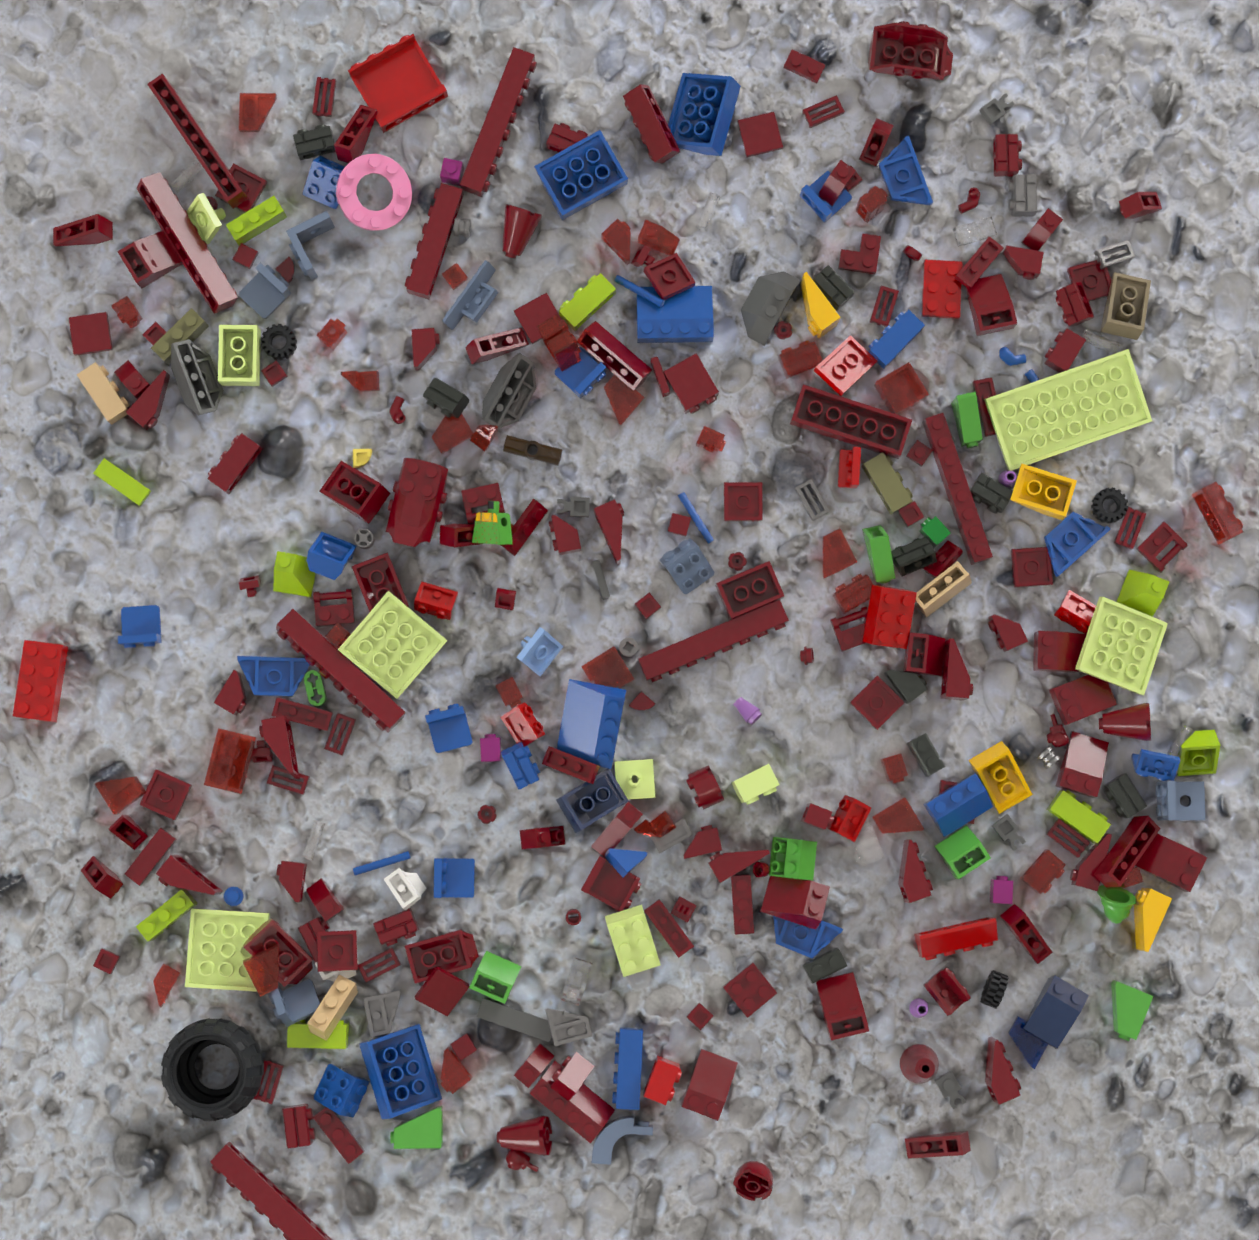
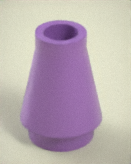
M1009 470L1003 471L998 477V482L1011 489L1014 487L1017 479L1016 473ZM1007 475L1012 477V480H1008Z
M742 697L733 704L746 723L749 722L751 725L762 715L759 708Z
M917 998L910 1003L909 1010L914 1017L922 1018L928 1013L929 1006L924 999ZM920 1006L924 1007V1010L919 1013L918 1008Z

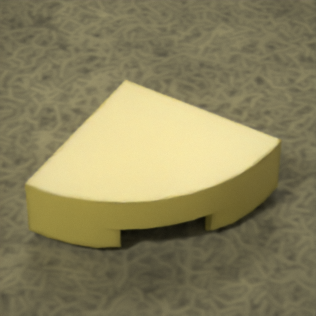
M353 449V468L357 469L366 465L372 456V449Z

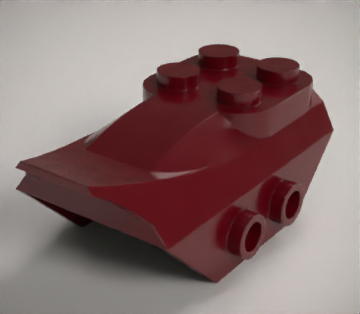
M902 21L874 26L868 67L869 70L876 73L895 76L908 75L914 79L930 78L944 80L945 76L951 75L953 53L947 45L948 37L935 28L928 27L926 24L910 25L909 22Z
M404 458L399 480L394 482L393 492H395L394 499H390L388 510L390 515L385 531L391 535L394 543L416 547L424 541L430 543L437 522L440 523L443 512L440 511L441 506L446 503L447 499L445 489L448 468L419 459Z

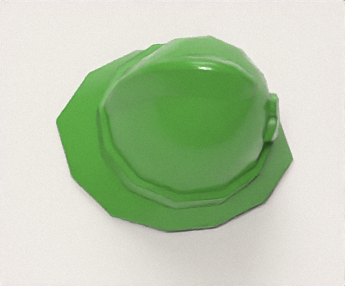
M1101 885L1097 891L1106 917L1116 924L1121 923L1122 920L1129 916L1132 905L1136 904L1137 901L1132 893L1121 887L1106 888L1104 885Z

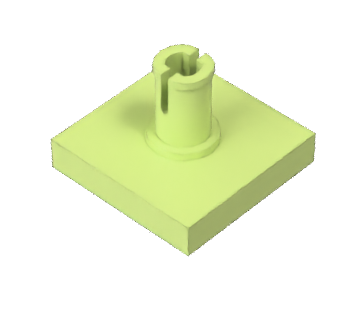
M204 193L198 194L186 211L188 218L196 226L201 239L206 244H210L222 226L220 220H224L226 217L225 211L222 208L213 210Z
M653 759L614 762L615 779L628 800L655 798Z

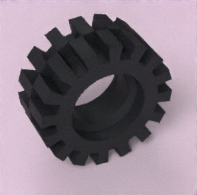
M273 324L271 328L267 327V331L262 333L263 338L261 337V345L266 354L274 360L290 358L289 355H293L294 349L296 350L297 340L293 331L286 325L282 326V324H278V326ZM278 335L286 338V345L281 349H276L272 346L273 338Z
M1113 487L1111 489L1105 488L1095 495L1092 499L1091 509L1093 508L1092 513L1097 516L1095 517L1097 520L1100 519L1101 522H1107L1108 524L1123 518L1127 513L1128 499H1125V494H1121V490H1115L1116 488ZM1110 498L1116 502L1117 508L1114 512L1109 513L1104 510L1103 502L1105 499Z
M995 970L991 971L983 987L984 990L982 991L980 1002L997 1009L1002 1001V997H1004L1009 977Z

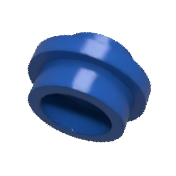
M230 887L224 893V900L230 906H237L243 901L244 894L238 887Z

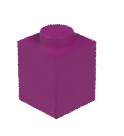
M444 158L440 173L441 182L460 186L464 171L463 162Z
M485 734V738H480L481 762L502 761L501 738H496V734Z
M996 876V880L991 879L990 903L1012 904L1013 881L1008 880V876Z

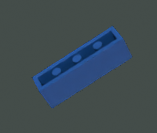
M620 1028V1032H616L615 1044H619V1052H615L614 1064H618V1072H614L613 1084H617V1092H613L612 1104H616V1109L640 1110L643 1029Z

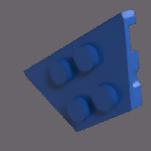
M906 136L878 165L890 199L893 201L932 205L933 200L910 137Z
M1075 512L1068 515L1044 537L1055 576L1058 577L1109 532L1111 528L1099 525L1092 519L1083 518L1082 515Z
M237 656L240 667L255 696L293 697L310 666L305 658Z
M773 916L776 944L810 958H814L843 931L842 928L823 920L815 930Z

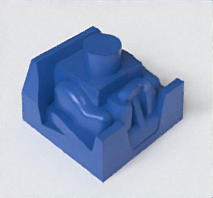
M321 532L308 550L307 564L309 571L335 580L341 575L348 561L352 560L357 545Z

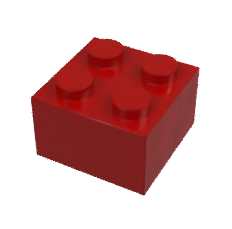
M657 1055L643 1091L644 1097L666 1105L667 1101L671 1102L675 1093V1088H673L674 1082L678 1083L682 1074L679 1064Z

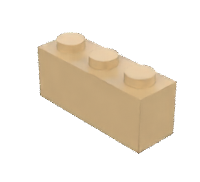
M95 362L78 373L77 376L106 420L112 425L128 415L126 412L130 404L124 396L120 397L117 392L120 389L114 381L110 382L107 377L109 372L104 365L99 366Z
M957 561L917 592L915 605L927 618L972 583L970 574Z
M338 975L308 1021L311 1033L326 1041L328 1040L358 993L355 982Z

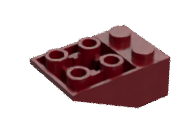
M163 231L134 241L117 251L141 289L183 264Z
M1002 274L979 278L970 290L966 288L977 336L1014 329L1018 324L1014 306Z
M912 839L904 840L898 881L904 902L907 903L932 896L930 891L933 890L930 880L926 879L924 872H926L924 862L918 858L917 854L920 853L918 845Z
M853 972L821 979L816 982L828 1036L831 1041L869 1032L864 1007Z
M988 1037L985 1083L992 1100L1000 1105L1021 1096L1019 1092L1021 1086L1018 1079H1015L1011 1073L1014 1069L1010 1060H1007L1003 1054L1006 1053L1002 1041L999 1042V1040L993 1037Z

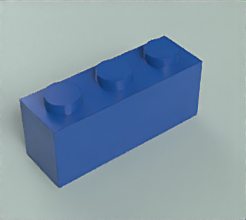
M910 310L905 314L901 312L894 319L896 323L892 327L888 325L881 333L883 336L879 340L875 339L868 346L870 348L869 353L883 369L891 363L925 326Z

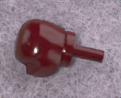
M1055 714L1050 715L1053 727L1049 728L1050 733L1047 734L1048 743H1052L1055 748L1067 745L1069 738L1063 724L1058 725Z
M511 1149L506 1156L508 1167L512 1170H519L520 1168L524 1170L526 1166L535 1172L539 1169L529 1162L530 1157L522 1151Z

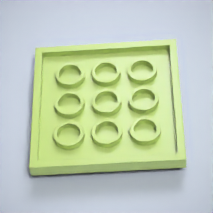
M387 591L338 650L398 699L447 642V639L390 591Z
M1099 597L1075 669L1136 694L1144 695L1168 623L1108 598Z
M192 908L185 987L264 992L266 969L243 945L263 923L269 920L270 913Z

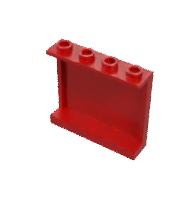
M414 34L403 36L396 44L387 45L380 53L371 54L367 57V60L362 63H355L348 70L352 81L367 106L377 110L378 113L375 120L383 133L448 97L445 86L440 82Z

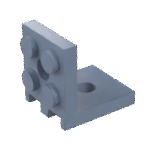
M327 211L286 230L292 242L289 244V247L296 260L300 259L297 262L304 276L309 275L311 280L318 276L302 244L335 228Z
M1204 781L1156 782L1157 820H1205ZM1183 795L1189 798V804L1186 807L1180 804V798Z

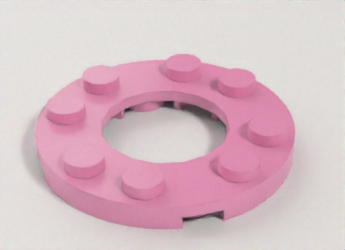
M366 154L349 162L341 171L336 185V197L344 216L351 223L365 230L380 231L396 225L404 218L411 204L412 188L405 170L395 160L381 154ZM372 173L385 177L393 191L392 200L389 205L379 211L363 207L356 194L360 179Z

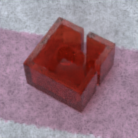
M555 315L537 325L545 346L561 371L581 361L579 355L581 350L575 336L570 334L564 319L560 321L558 316Z
M910 362L877 380L874 384L882 400L887 399L885 405L888 410L897 415L908 410L910 406L913 407L925 400L929 395Z
M614 646L581 666L590 683L594 681V684L614 688L618 686L621 689L634 681V677Z

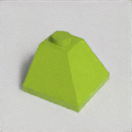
M277 551L273 591L312 598L316 573L309 571L307 557Z
M1128 570L1116 602L1153 617L1164 598L1170 581L1152 574Z
M1215 730L1195 731L1181 745L1180 763L1177 770L1178 776L1216 773L1221 745Z

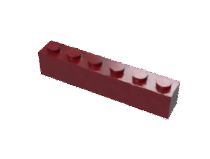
M441 183L440 188H436L434 193V199L436 200L434 206L431 205L429 208L428 216L430 218L428 223H425L423 226L422 234L424 236L422 241L419 240L416 251L418 254L411 263L410 269L413 270L411 276H407L405 281V287H407L406 289L409 294L430 300L454 227L455 218H457L462 203L463 189Z

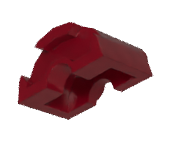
M709 765L688 774L689 778L686 779L690 790L694 789L697 794L694 799L698 808L702 807L704 810L724 801L720 787Z

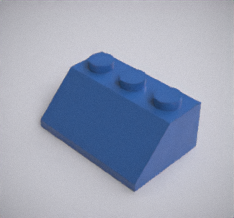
M976 773L969 775L923 804L943 837H946L993 807L989 795Z

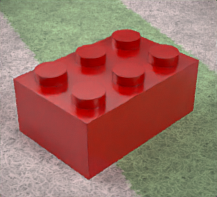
M872 585L863 642L872 645L907 649L917 592Z

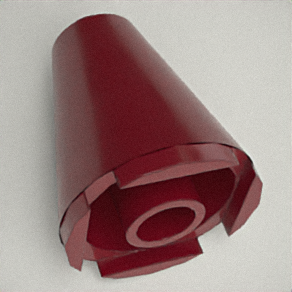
M506 204L502 251L506 252L505 256L516 259V256L522 255L542 218L541 214L532 213L529 210Z
M1142 703L1102 714V718H1099V730L1103 729L1104 734L1151 741L1149 703Z
M914 1044L903 1051L900 1057V1069L906 1079L913 1083L922 1084L932 1080L937 1074L939 1068L938 1057L930 1047L924 1044Z
M539 1116L501 1127L500 1131L497 1132V1143L503 1148L543 1156L550 1155L552 1150V1141H549L550 1134H552L550 1118L548 1116Z

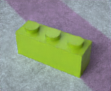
M272 196L227 223L226 227L238 246H240L241 243H246L284 220L287 216L276 197Z
M601 273L598 276L593 275L587 281L588 285L586 287L579 288L573 294L574 298L570 301L566 300L560 306L559 315L574 331L582 326L616 294V288Z
M1059 791L1046 810L1092 843H1099L1111 825L1107 822L1108 818L1099 812L1098 814L1094 813L1091 810L1092 807L1086 802L1082 801L1080 803L1075 799L1076 795L1071 791Z
M181 889L139 923L136 928L147 942L153 941L198 903L187 889Z
M305 1019L288 1026L287 1048L346 1049L348 1048L349 1024L344 1023V1020H340L326 1041L310 1032Z

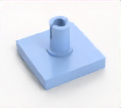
M539 627L532 638L529 636L524 638L528 643L522 640L521 646L523 650L516 658L538 676H541L563 646L548 632Z

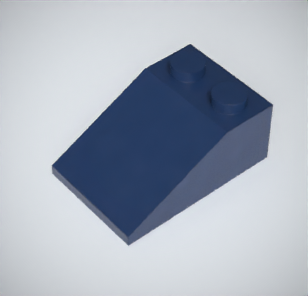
M606 769L598 774L594 784L585 782L556 799L575 833L629 801L610 769Z
M1056 975L1048 978L1023 1029L1058 1049L1081 1013L1089 995Z

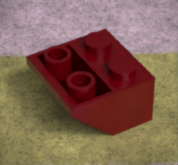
M910 632L908 646L905 650L903 672L942 677L946 638Z

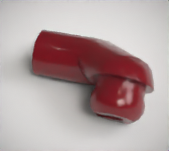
M976 187L969 190L967 201L958 205L961 214L978 206L980 192Z
M399 396L395 397L389 410L396 424H402L406 419L401 410L405 400Z

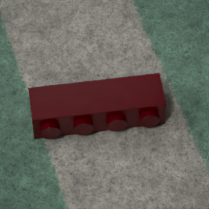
M640 84L623 95L625 107L633 116L632 121L641 133V140L647 146L651 160L655 163H664L680 153V149L650 87Z
M597 321L585 328L576 341L633 391L642 385L652 372V369Z
M1148 815L1133 817L1094 875L1106 888L1121 887L1161 828Z

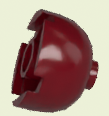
M749 1161L738 1168L733 1185L736 1187L737 1194L745 1199L755 1201L756 1198L762 1197V1200H764L772 1192L773 1175L765 1164Z

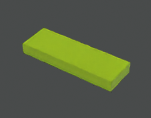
M105 458L93 472L94 475L140 507L151 493L150 489Z

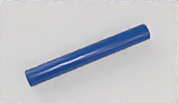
M619 275L616 276V283L659 307L664 305L665 301Z
M685 492L679 494L678 497L706 542L710 544L714 541L712 535Z
M409 851L355 867L353 872L356 876L411 859Z

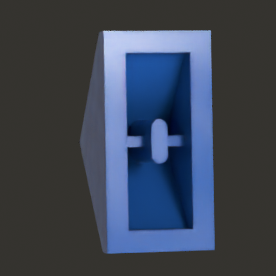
M609 848L605 853L607 861L623 878L647 856V852Z

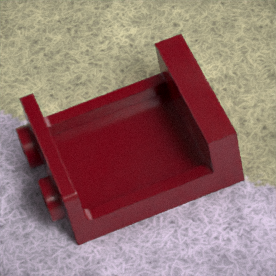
M697 353L663 371L666 381L669 382L683 406L685 414L689 412L693 414L701 409V405L705 403L709 405L717 400L716 397L719 395V391Z
M599 856L581 891L620 912L623 909L629 908L632 900L629 898L633 892L637 894L642 883L639 882V877L630 872L623 878L607 859Z

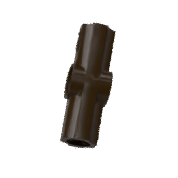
M508 435L503 448V452L559 466L563 451L562 449L543 445L536 441H528ZM532 446L538 448V452L534 455L528 453V449Z

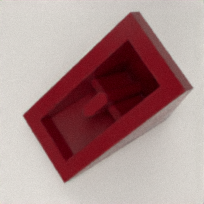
M122 815L108 828L110 832L134 850L148 837L129 815Z

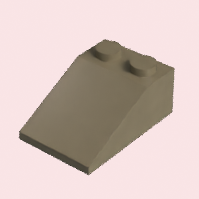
M1116 272L1113 273L1100 332L1138 340L1145 327L1151 280Z

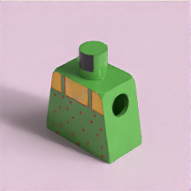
M488 501V512H478L476 514L472 543L512 544L509 513H499V501Z

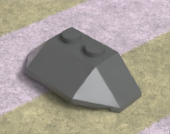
M784 271L758 277L741 308L748 338L765 346L798 286L799 279Z
M190 339L172 343L171 369L185 405L198 416L216 411L224 390L218 382V374L211 356L193 344L194 342Z
M518 353L501 367L483 400L482 420L496 429L519 421L536 390L535 363Z

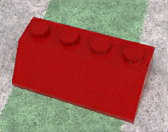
M986 917L914 934L919 957L931 960L937 958L936 955L944 953V956L956 954L955 950L963 949V952L974 950V946L982 944V947L994 945L993 941H998L996 918Z

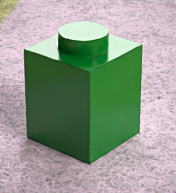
M936 516L933 519L928 517L921 524L923 528L919 531L924 537H927L934 548L951 534Z

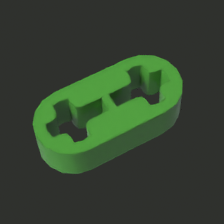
M310 670L304 676L308 700L316 707L322 706L326 702L323 679L319 672ZM311 674L318 677V680H315L316 687H313V683L308 681L311 678ZM314 690H317L318 695H322L319 703L312 700V697H315Z

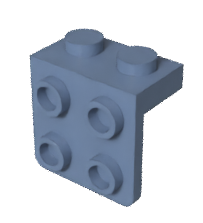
M260 262L255 267L258 273L239 292V296L263 319H267L291 292L287 288L289 284L282 277L278 279L274 275L276 272L268 264L264 266Z
M691 538L680 542L678 547L666 552L659 559L683 594L690 593L714 575L711 565Z
M307 979L284 991L281 990L276 982L269 984L271 993L268 995L272 1004H275L276 1007L273 1009L274 1014L278 1020L281 1019L286 1027L313 1015L320 1005L314 983L311 979Z

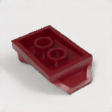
M388 552L352 566L369 612L387 591H390L409 607Z
M272 918L263 923L243 945L284 987L288 984L299 983L313 969V958Z
M457 930L405 945L415 984L426 981L436 967L451 974L471 968L474 961L479 957L473 934L466 933L463 930Z

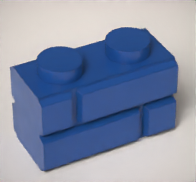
M519 742L501 751V755L518 790L539 780L537 774L541 772L536 762L532 764L529 758L532 754L528 746L524 747L522 742Z

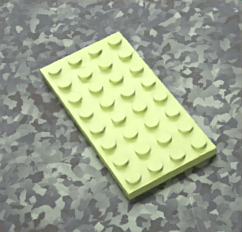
M1129 349L984 399L1009 471L1020 468L1021 464L1029 465L1152 421Z

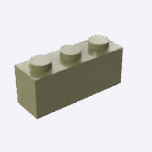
M191 308L151 349L169 366L171 364V344L188 339L193 342L209 326Z
M882 452L862 465V469L888 512L892 515L910 504L913 495L908 488L903 486V479L898 471L895 472L892 468L893 462L888 455L885 456Z

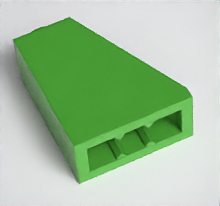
M976 392L957 395L951 405L961 447H977L983 438Z
M881 525L862 529L875 581L884 584L892 579H896L889 536Z
M1112 980L1114 1031L1118 1032V1037L1130 1041V1038L1137 1040L1153 996Z
M437 1106L397 1125L394 1131L390 1133V1143H394V1149L442 1148L443 1106Z

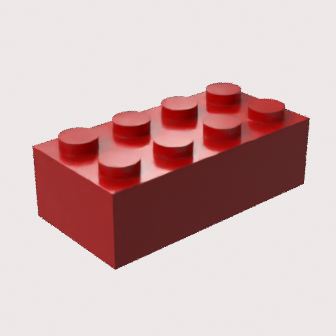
M24 640L13 717L57 723L68 646Z

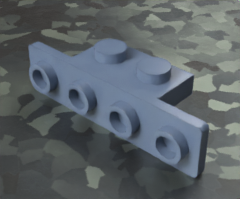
M487 260L478 268V271L442 321L449 329L454 330L463 316L477 323L499 293L495 288L487 285V282L496 271Z

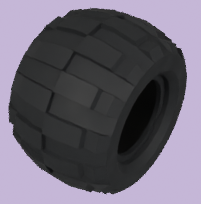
M223 1018L198 1020L182 1029L169 1042L161 1062V1066H163L161 1075L162 1085L166 1088L169 1095L168 1098L172 1104L179 1107L183 1114L191 1118H198L203 1121H217L230 1118L247 1107L261 1087V1080L264 1075L262 1051L258 1042H255L251 1037L250 1032L231 1020ZM214 1044L229 1047L239 1062V1072L236 1079L231 1085L223 1089H211L204 1086L197 1078L195 1072V1062L198 1054L204 1048Z

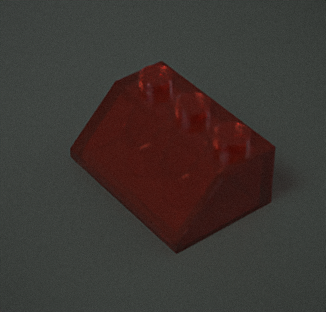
M1214 482L1193 493L1192 497L1219 545L1243 533V525L1235 517L1232 504L1229 501L1227 502L1224 497L1225 492L1222 486Z
M218 728L204 785L242 794L257 737Z

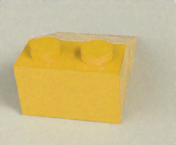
M805 272L800 284L807 323L809 325L808 330L813 336L816 335L820 339L838 325L841 317L809 274Z
M1021 464L1010 500L1041 514L1064 520L1077 480Z
M1002 741L968 760L999 814L1033 795L1011 751Z
M1141 888L1135 894L1137 899L1136 904H1134L1135 944L1137 950L1149 952L1172 898L1151 888Z

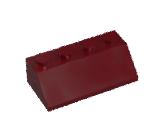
M554 1060L530 1090L529 1094L591 1144L608 1122L615 1109L584 1083L569 1102L550 1088L554 1082L552 1079L553 1075L558 1069L562 1071L564 1068Z

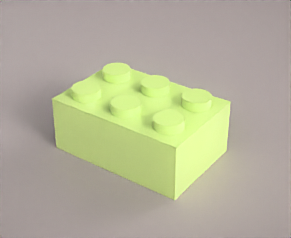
M219 325L218 382L222 386H260L261 330L258 325Z
M770 764L731 782L740 802H746L747 805L759 800L758 795L762 793L764 796H767L777 791L776 787L780 785Z
M642 905L605 916L623 977L661 965Z

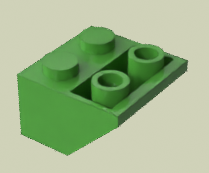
M967 825L934 846L955 879L962 878L991 859L980 840Z
M773 837L769 876L813 881L817 842Z
M486 951L469 988L505 1004L522 966Z

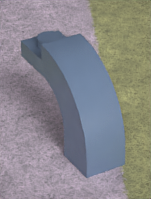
M623 1116L609 1122L595 1139L591 1163L611 1165L612 1149L619 1138L628 1134L653 1136V1125H649L648 1121H638L637 1124H634V1116Z

